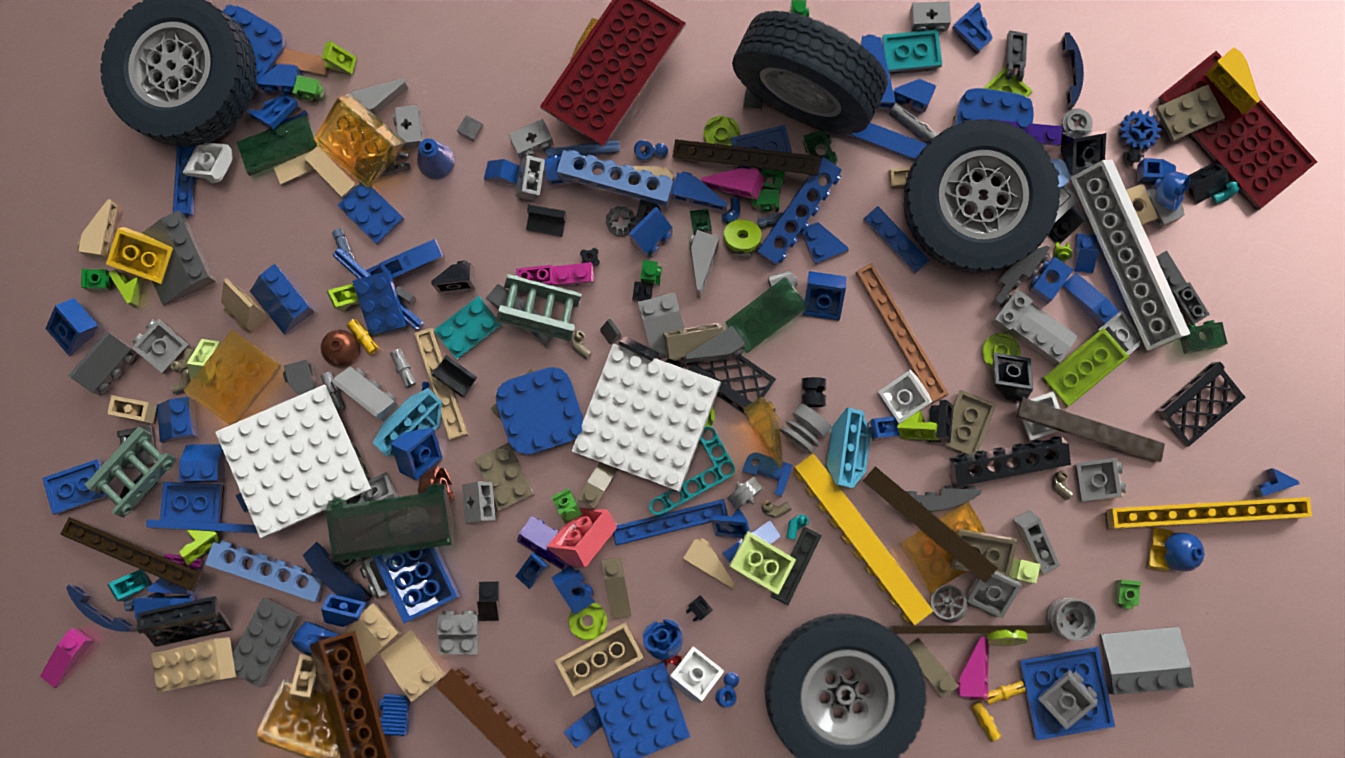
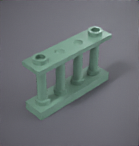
M507 274L504 288L509 289L506 306L500 305L495 322L570 341L575 328L574 324L569 323L572 306H578L582 294L573 290H566L521 278L517 275ZM517 291L528 294L524 311L513 309ZM535 296L547 299L543 316L532 314ZM554 301L565 304L562 321L550 318Z
M140 426L136 428L85 484L89 490L98 494L103 491L116 505L111 512L122 518L131 513L133 507L164 473L173 467L177 460L176 457L166 452L162 455L150 444L149 440L153 435ZM142 447L157 461L150 470L135 457ZM129 462L143 475L136 485L122 472V469ZM115 477L130 490L123 499L108 486Z

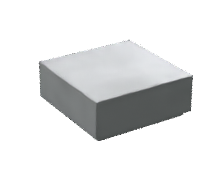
M466 115L457 132L474 141L483 124Z
M397 286L396 292L398 297L414 305L416 298Z

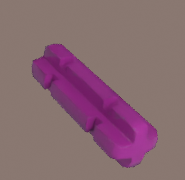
M164 555V558L187 568L201 569L202 559L199 558L187 566L181 556Z

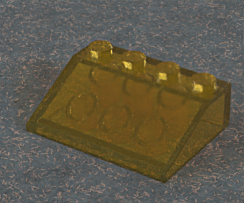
M350 93L337 97L313 139L316 144L368 189L372 187L398 156L406 143L404 139Z
M232 329L183 391L227 424L232 425L240 420L282 365Z
M969 502L960 505L939 518L956 534L958 529L986 533L979 517ZM921 530L899 543L930 594L940 586H944L966 572L965 570L951 568L950 561L952 556Z
M283 680L257 731L259 742L305 758H337L339 750L323 693L314 690L311 702L291 699L290 690L292 683Z

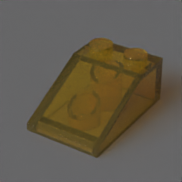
M762 396L744 407L743 410L756 436L778 467L782 468L781 435L777 423L780 420L775 413L776 409L771 401L767 402Z

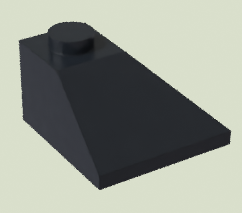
M1075 130L1062 133L1060 151L1071 175H1076L1094 164L1105 160L1106 132Z
M465 260L452 264L431 281L432 286L438 293L475 289L473 265Z
M993 353L994 386L1007 400L1020 401L1021 398L1028 399L1033 391L1031 358Z

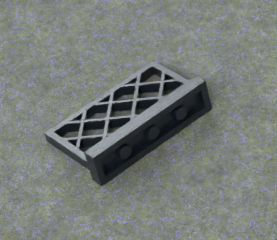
M742 355L736 358L737 364L727 366L726 360H723L724 366L714 368L713 362H710L711 368L703 369L698 365L699 363H692L688 369L689 371L720 381L721 385L716 396L749 418L776 380V378ZM741 367H750L753 375L743 376ZM738 368L740 377L729 378L728 369ZM725 370L727 379L719 380L715 376V371ZM765 377L770 382L767 386L759 387L757 378ZM754 378L756 388L745 389L744 380ZM741 380L742 390L735 391L732 389L730 382ZM747 392H757L758 399L755 403L747 399Z
M1211 362L1156 410L1157 414L1167 421L1187 447L1191 446L1246 398L1224 371L1225 367L1221 362ZM1219 375L1224 379V387L1215 386L1216 378ZM1204 388H1210V399H1201V391ZM1215 389L1223 390L1222 401L1214 400ZM1228 390L1234 391L1238 396L1233 402L1227 401ZM1190 400L1196 401L1195 412L1187 411V403ZM1201 401L1209 402L1208 413L1200 412ZM1214 402L1222 403V411L1219 414H1213ZM1176 412L1182 413L1181 424H1175L1171 419V416ZM1186 413L1195 414L1194 425H1185ZM1199 415H1208V423L1205 426H1199ZM1185 427L1194 428L1193 436L1189 440L1185 436Z
M216 596L137 613L138 633H144L155 647L232 630L231 623L218 606Z

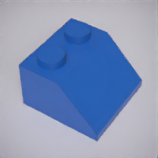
M655 207L629 233L630 243L646 258L649 255L653 256L659 250L658 246L662 242L666 243L673 236L671 234L673 227L660 210Z
M809 271L802 315L840 320L846 292L847 276Z
M73 298L55 305L45 329L70 356L93 337L98 325L84 310L83 306Z
M182 397L169 399L157 404L160 443L199 437L195 399Z
M433 428L405 432L391 443L399 472L414 480L421 477L443 458Z
M221 444L186 445L179 461V481L184 483L224 482L225 454Z

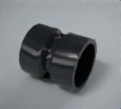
M821 377L802 378L801 390L804 391V394L801 395V404L808 407H825L826 395L824 391H826L827 379Z

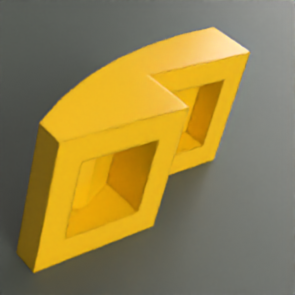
M1153 528L1148 554V569L1168 572L1170 569L1164 554H1167L1165 543L1168 537L1173 534V530Z

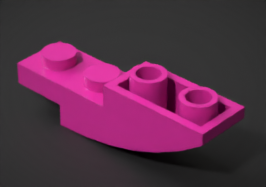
M591 262L516 269V275L521 278L555 287H571L594 282L593 263Z

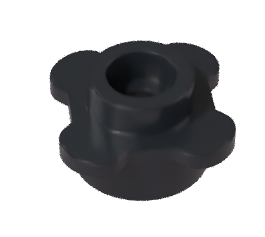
M1129 149V152L1123 153L1126 154L1125 160L1140 163L1141 158L1145 157L1140 155L1141 151Z
M598 249L581 250V263L591 262L593 266H598L600 264L597 256L599 253Z

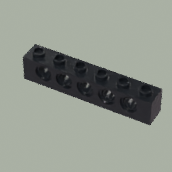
M1054 436L1044 441L1033 440L1028 444L1017 443L1007 448L996 447L992 451H976L970 455L959 454L955 458H949L951 478L957 487L1071 465L1069 443L1060 436ZM1051 450L1048 455L1044 456L1046 451ZM1032 453L1031 457L1026 459V456ZM1013 457L1012 461L1007 463V460ZM990 461H994L993 465L988 466ZM975 464L972 470H968L971 465Z

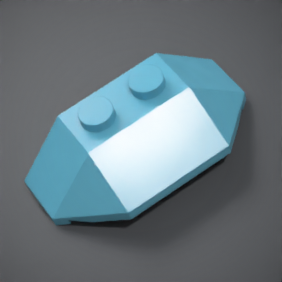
M429 388L410 396L381 425L373 444L384 455L392 456L394 454L391 443L403 433L427 428L436 430L440 425L442 401Z
M846 408L832 426L826 466L836 485L854 488L856 483L866 473L871 433L864 411Z

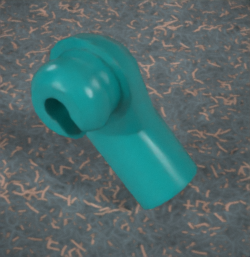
M1237 182L1227 183L1226 187L1228 190L1212 195V202L1218 204L1233 197L1239 191Z
M803 514L792 518L788 523L786 538L796 540L797 530L808 525L809 518Z

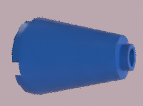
M424 139L419 145L417 155L419 170L423 175L433 179L443 178L448 175L454 164V156L451 149L436 140Z

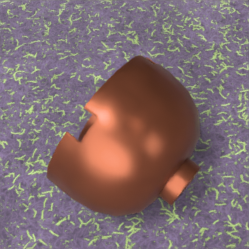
M333 330L322 339L320 345L321 354L324 360L333 367H348L359 356L360 344L357 343L356 337L349 331Z
M439 467L427 470L421 476L418 494L429 505L442 506L453 501L454 491L450 492L449 485L453 484L447 471L444 468L439 469Z

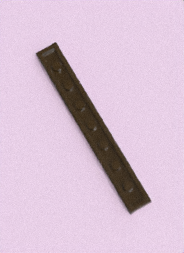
M675 139L672 155L674 159L819 176L822 159L821 156L679 139Z
M1021 398L1019 401L1017 418L1157 463L1162 462L1165 443L1026 398Z
M876 466L865 477L863 482L984 584L998 570L994 564Z
M70 517L60 533L64 537L192 592L195 591L203 575Z
M891 626L890 630L895 634H977L1008 630L1012 633H1015L1016 630L1026 633H1051V626Z

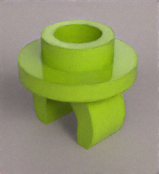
M1056 242L1053 257L1060 261L1069 260L1073 255L1070 244L1066 243V246L1060 247L1059 242Z

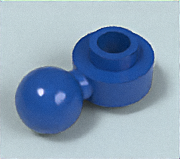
M640 140L634 146V153L643 160L649 159L653 154L658 158H663L668 154V147L664 143H658L653 146L647 140ZM642 146H645L644 152L640 151Z
M728 672L724 676L726 686L720 688L715 696L717 704L722 708L732 707L736 702V693L733 688L739 684V676L734 672Z

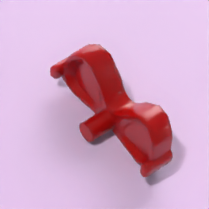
M676 655L671 659L663 660L666 669L669 663L678 666L681 663V656Z

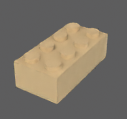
M623 623L555 660L574 697L643 659L644 656L628 625Z
M230 637L213 639L151 654L157 693L236 677Z

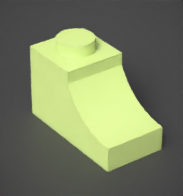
M201 339L187 362L191 381L203 383L211 381L216 372V360L221 348L220 341Z
M1013 559L1009 578L1024 583L1036 584L1040 564Z

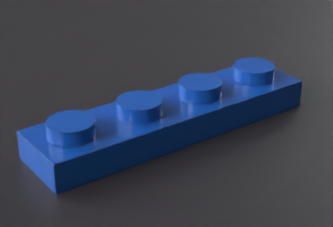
M879 206L864 217L863 220L914 274L930 261Z

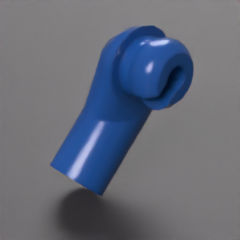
M739 197L730 198L731 208L722 214L723 222H733L740 216Z

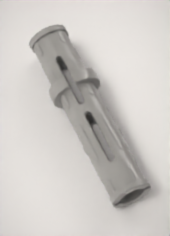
M898 103L892 107L890 113L913 129L917 136L923 137L930 142L938 135L928 127L927 123L924 124Z

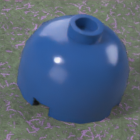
M1178 171L1169 172L1162 179L1156 181L1154 189L1157 190L1156 198L1161 206L1174 211L1179 208L1184 199L1182 197L1184 191L1187 192L1191 177Z
M1173 533L1168 537L1165 543L1167 554H1164V558L1172 570L1180 572L1193 571L1202 564L1205 555L1204 546L1195 535Z
M665 619L663 620L664 622H653L643 633V643L647 652L659 660H668L675 657L683 645V636L678 624Z

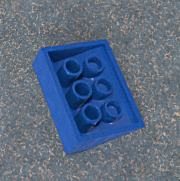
M422 526L371 552L404 624L461 597L428 527Z

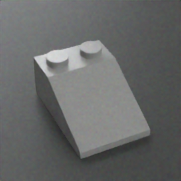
M697 230L696 235L692 234L689 250L691 251L697 298L701 299L719 247V237Z
M675 292L638 302L649 348L660 353L657 359L668 357L665 351L663 332L684 329Z

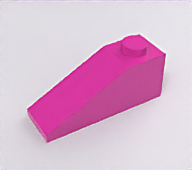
M739 168L705 176L701 179L702 183L710 189L756 200L765 180L760 171L755 168Z
M69 629L57 644L40 677L54 688H57L94 640L80 629Z
M985 637L980 638L960 676L957 692L964 700H988L989 644L988 639Z

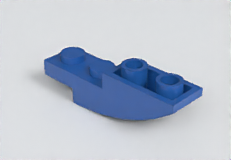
M433 239L387 259L366 271L370 275L390 271L392 279L442 257L443 254L436 239Z
M593 707L564 732V735L575 748L602 727L596 708Z

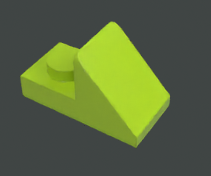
M327 41L321 59L325 61L324 67L353 74L357 57L335 43Z
M116 269L109 272L110 277L127 304L134 308L137 307L144 280L136 277L130 281L124 272L121 273Z
M354 284L327 291L334 309L344 312L350 305L359 303Z
M921 410L898 424L897 428L902 439L939 441L936 437L937 423L925 422Z
M187 530L193 542L185 545L179 553L188 566L209 551L213 542L220 543V540L215 531Z

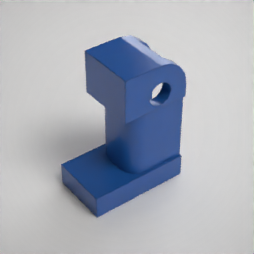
M754 452L748 455L742 473L756 477V474L778 481L774 495L782 497L793 465ZM752 461H758L759 465L754 466Z

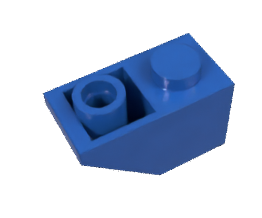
M277 64L262 76L257 84L267 93L281 91L285 94H293L297 75L301 76V70L297 65Z
M917 79L898 86L893 91L895 101L900 104L906 103L911 105L917 111L923 110L926 112L936 85L922 79Z
M1143 158L1137 165V183L1155 184L1158 179H1162L1167 173L1175 172L1176 165L1164 159Z

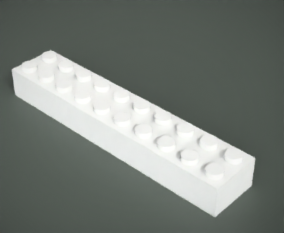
M1102 160L1070 177L1146 350L1157 349L1189 335L1188 327L1113 160Z

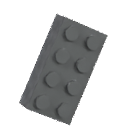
M262 598L233 652L236 676L257 687H265L303 616L270 598Z

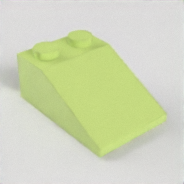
M747 531L729 567L766 591L778 595L796 559Z

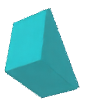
M141 569L107 584L116 601L122 602L132 599L152 585Z

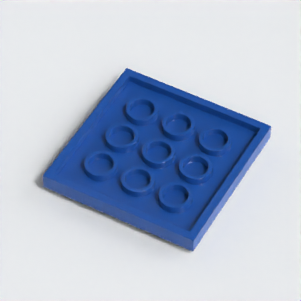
M1098 647L1019 660L1035 740L1115 727ZM1070 670L1072 673L1077 672L1082 677V684L1086 688L1091 687L1096 692L1097 705L1066 729L1041 703L1039 696Z
M663 661L590 690L613 758H642L690 737Z

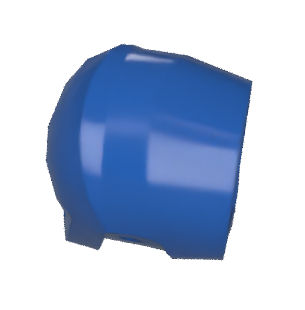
M305 621L295 632L291 642L299 652L313 657L309 644L318 642L320 636L331 638L340 634Z

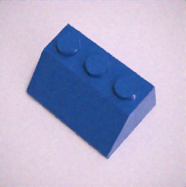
M275 263L259 275L250 290L251 294L284 335L314 312L312 307Z

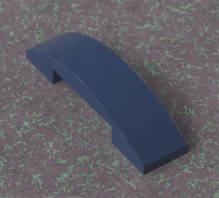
M1065 32L1061 39L1063 57L1070 56L1073 86H1070L1066 91L1067 110H1071L1081 94L1084 81V66L1081 52L1075 39L1069 32Z
M318 542L314 543L302 555L319 579L336 595L362 602H367L372 597L359 583L356 585L329 558L330 554Z
M68 584L66 589L71 600L91 621L114 631L136 632L137 628L124 618L115 617L114 620H111L87 603L91 597L90 594L77 585Z

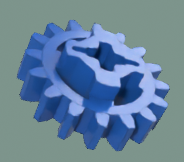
M1139 110L1137 114L1132 111L1130 116L1126 115L1123 118L1124 121L1120 123L1122 128L1118 130V133L1123 134L1120 140L1125 139L1124 145L1130 144V149L1137 147V150L1141 151L1144 147L1145 150H1148L1160 138L1158 133L1162 129L1157 128L1160 121L1155 122L1156 116L1150 117L1149 111L1145 114L1142 113V110ZM1135 120L1134 124L1129 126V123ZM1151 135L1150 139L1145 141L1146 137Z

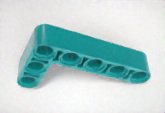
M710 426L704 427V430L712 432L713 437L711 440H704L702 435L700 438V442L713 466L685 481L680 492L670 489L652 499L649 503V509L653 514H664L734 474L735 466L714 428ZM719 447L722 454L719 458L713 457L711 453L712 448ZM723 464H728L731 467V472L728 475H724L721 472ZM706 473H711L714 476L713 483L707 484L704 482V475ZM694 482L697 485L695 493L687 491L688 483ZM674 491L680 494V500L676 503L671 502L669 498L670 494ZM655 501L663 503V509L660 512H655L652 508Z

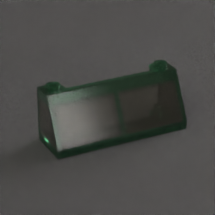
M432 484L423 494L347 504L346 500L341 498H334L328 501L326 507L331 553L334 562L452 545L454 520L445 484Z

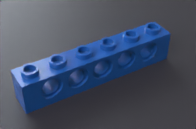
M822 157L819 176L822 175L827 179L826 185H819V176L809 175L756 252L773 264L782 263L787 256L785 252L788 247L792 248L797 242L798 238L796 236L799 231L803 232L809 224L807 222L811 215L814 217L820 209L818 206L820 201H825L831 193L829 188L832 184L836 185L841 179L840 173L842 169L825 157ZM809 191L814 192L816 195V199L813 202L807 199ZM798 207H802L805 210V215L802 218L796 215ZM788 222L794 225L792 233H788L785 230V225ZM776 238L783 240V247L780 249L774 246Z

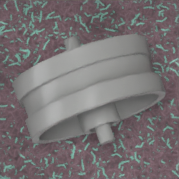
M752 477L746 483L740 484L738 481L735 483L738 486L735 488L736 491L727 499L733 503L736 510L746 502L747 504L750 502L753 505L755 503L753 500L754 496L763 487L757 482L755 477Z
M954 585L940 586L931 596L932 610L944 622H957L967 613V598L962 590ZM949 591L948 597H944L942 593ZM953 591L960 593L959 596L952 599ZM938 596L943 599L942 603H936ZM963 598V606L955 604L957 601ZM945 606L941 614L935 608ZM954 609H961L960 613L955 616ZM949 610L952 617H944V615Z

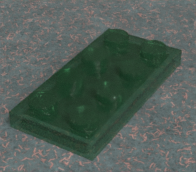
M306 115L278 125L274 130L268 129L236 142L249 176L308 153L318 146Z
M784 277L725 323L728 328L734 327L745 342V352L749 353L809 307L788 278Z

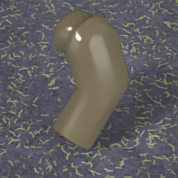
M576 331L572 336V348L583 358L587 359L591 351L584 346L585 335L582 331Z
M185 348L183 358L171 363V370L181 373L184 369H188L187 362L195 350Z
M188 369L182 371L179 383L170 386L173 394L187 390L192 386L193 381L190 380Z
M1065 471L1056 472L1053 477L1054 489L1069 500L1074 492L1066 487L1067 473Z
M766 501L762 505V511L774 518H778L792 510L788 502L776 506Z

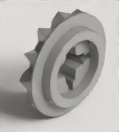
M1079 108L1068 111L1062 120L1063 130L1066 132L1075 130L1091 131L1093 126L1090 114ZM1081 118L1082 120L1080 121V126L1073 128V121L1076 122Z
M617 206L610 209L606 215L607 228L615 235H626L635 227V215L626 206ZM619 214H621L622 218H626L623 221V227H621L619 222H615V220H618Z

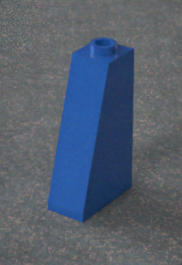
M872 34L862 36L860 45L864 46L869 53H872L877 58L876 60L881 63L888 77L887 89L878 108L892 109L895 104V97L881 37H876Z

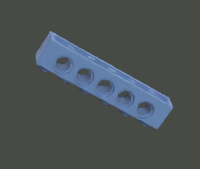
M563 150L557 169L558 177L662 206H668L673 189V180H670V177L666 175L655 176L647 170L637 171L629 165H623L622 167L616 165L611 160H605L604 162L592 155H587L586 157L579 155L580 153L574 150ZM577 164H583L584 168L582 170H576L575 166ZM595 169L603 170L600 175L593 174ZM613 174H620L621 178L613 180L611 176ZM631 179H638L639 183L631 185L629 181ZM649 184H656L658 186L655 190L647 188Z
M221 540L220 543L213 542L205 565L313 602H320L325 584L314 571L308 574L304 572L305 568L296 565L290 568L285 566L287 562L275 559L274 562L267 560L268 556L257 553L256 556L249 554V549L240 546L238 549L232 548V544ZM230 553L234 555L232 563H229L227 560ZM251 559L253 565L248 570L245 564L247 560ZM269 565L271 572L266 576L263 570L265 566ZM287 571L289 579L283 582L282 574ZM305 577L307 579V586L301 588L300 580Z

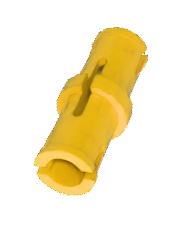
M357 319L351 320L347 324V328L354 334L357 343L364 347L368 355L376 353L379 347L369 336L370 333L364 330Z
M1019 681L1008 686L1002 685L999 689L988 692V698L991 696L993 698L986 700L987 705L989 706L1001 700L1007 701L1010 700V697L1026 693L1025 687L1016 689L1024 686L1023 682Z
M980 700L972 704L970 708L976 715L979 726L983 727L990 742L999 739L1002 735L996 728L993 717L989 716L982 701Z

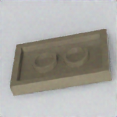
M1209 85L1171 100L1155 109L1172 142L1225 118Z
M960 390L954 403L951 443L939 444L966 455L979 451L997 404Z
M509 442L474 459L484 481H492L494 502L499 512L534 495Z
M964 529L957 530V534L998 568L996 572L1009 577L1017 545L1016 538ZM951 557V568L969 571Z

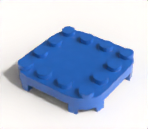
M227 5L222 11L240 25L253 46L257 62L255 66L257 68V77L255 79L258 82L262 76L271 70L281 53H283L285 39L275 26L242 7ZM256 82L255 90L259 91L261 88Z
M983 88L969 89L958 102L955 125L970 120L992 119L1018 122L1020 127L1025 128L1029 123H1033L1034 108L1032 100L1017 93Z
M545 368L502 383L498 388L495 397L496 405L508 442L516 452L524 455L540 452L576 439L582 432L583 418L568 375L561 368Z

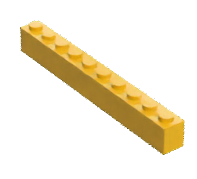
M811 454L795 466L794 470L796 472L793 473L800 483L802 481L807 486L806 492L811 498L815 497L819 502L817 506L822 513L827 512L831 518L829 520L831 525L835 529L839 528L842 532L841 538L847 545L851 544L855 549L853 554L859 561H864L867 565L864 567L871 577L873 575L879 581L876 584L883 593L886 591L891 598L888 600L895 609L898 607L903 613L901 617L905 623L915 626L933 612L931 607L840 487L835 484L833 478L815 454Z
M1310 497L1125 507L1106 510L1108 529L1312 517Z

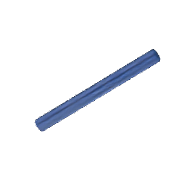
M338 248L333 253V257L356 278L371 276L341 248ZM400 302L405 321L415 330L419 329L423 321Z

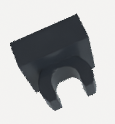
M635 281L632 301L640 302L652 299L653 283Z
M700 595L688 605L689 608L686 610V613L688 614L693 611L696 615L693 619L695 622L697 620L701 621L713 609Z

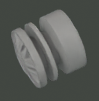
M800 403L792 413L797 422L788 419L786 424L790 428L783 425L780 431L795 447L812 454L815 451L812 445L818 447L820 444L815 435L825 438L832 427L817 412Z
M1060 598L1053 602L1047 613V624L1051 626V631L1058 637L1073 641H1082L1089 638L1095 632L1098 623L1097 613L1093 606L1087 601L1077 598ZM1070 616L1072 617V620L1068 621L1066 620V617Z

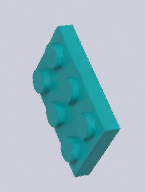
M938 29L882 35L883 49L889 72L942 67Z
M478 296L439 325L434 331L458 361L500 329L502 324L495 322V315L481 297Z

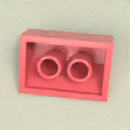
M579 507L582 515L562 527L548 544V550L570 566L586 568L617 528L608 510Z

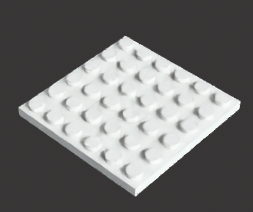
M613 344L581 425L582 432L577 436L572 452L680 492L721 382L655 358L653 361H650L624 347Z
M325 384L215 432L261 539L372 490Z

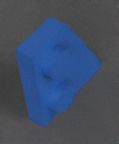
M979 2L952 27L977 53L993 39L990 30L987 28L986 18H983Z
M283 93L275 99L263 103V108L257 111L251 109L248 113L252 118L274 130L299 104L296 99Z
M819 222L807 226L801 232L814 264L849 251V248Z

